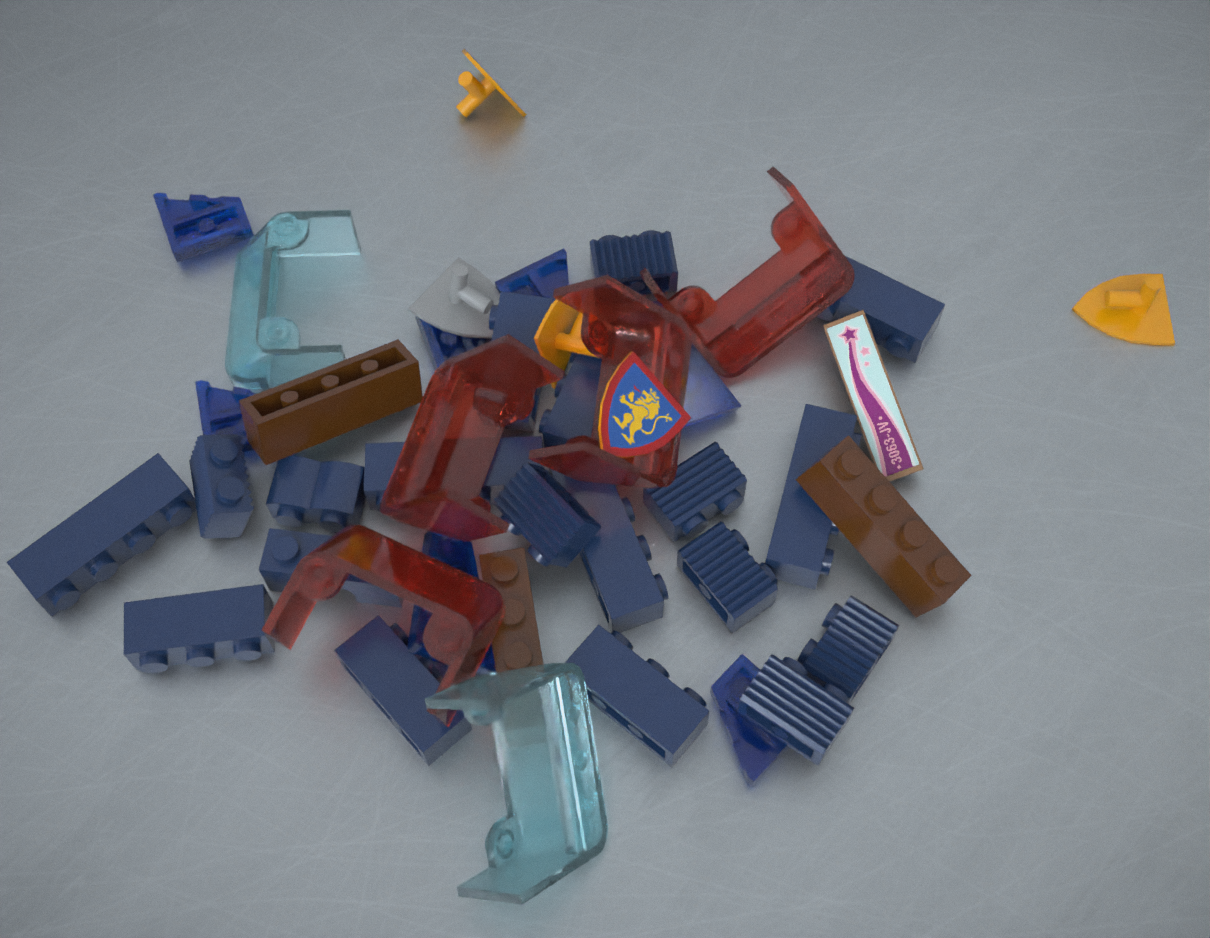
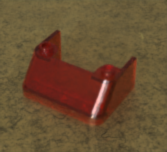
M774 166L767 173L790 204L779 211L772 220L771 235L781 250L716 301L704 288L696 285L686 286L669 298L646 268L639 272L654 297L718 375L725 378H734L743 374L844 296L854 283L855 274L852 265L794 184Z
M608 275L555 288L553 292L555 299L583 314L581 324L582 342L590 353L602 359L591 437L586 435L574 436L563 445L530 450L528 459L577 481L647 489L669 486L674 481L677 472L681 431L665 446L648 454L620 458L600 449L598 432L600 404L606 385L615 370L628 354L634 351L684 408L692 347L688 326L681 318Z
M509 334L444 361L436 369L428 383L380 505L381 513L398 523L465 542L507 533L510 524L490 512V503L479 497L480 491L504 427L517 420L525 419L534 407L535 399L533 396L536 388L561 380L565 371Z
M350 525L343 528L300 560L261 631L281 646L291 650L316 602L334 597L341 590L349 573L432 612L433 614L423 634L424 646L434 659L448 665L449 668L426 711L439 723L449 727L504 619L506 606L503 597L491 584L366 526Z

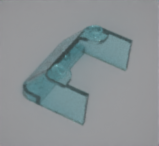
M351 210L288 211L279 213L272 217L237 253L225 356V371L231 383L237 388L244 390L270 389L346 360L342 345L300 346L301 335L297 325L288 318L275 317L280 257L361 255V247Z
M549 663L479 675L425 698L427 709L463 710L464 716L470 724L474 726H489L492 724L507 815L497 820L486 836L485 850L489 867L457 886L459 897L523 905L597 856L603 850L608 836V822L586 683L583 672L575 663Z

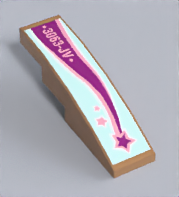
M864 310L823 325L874 465L889 482L924 470Z

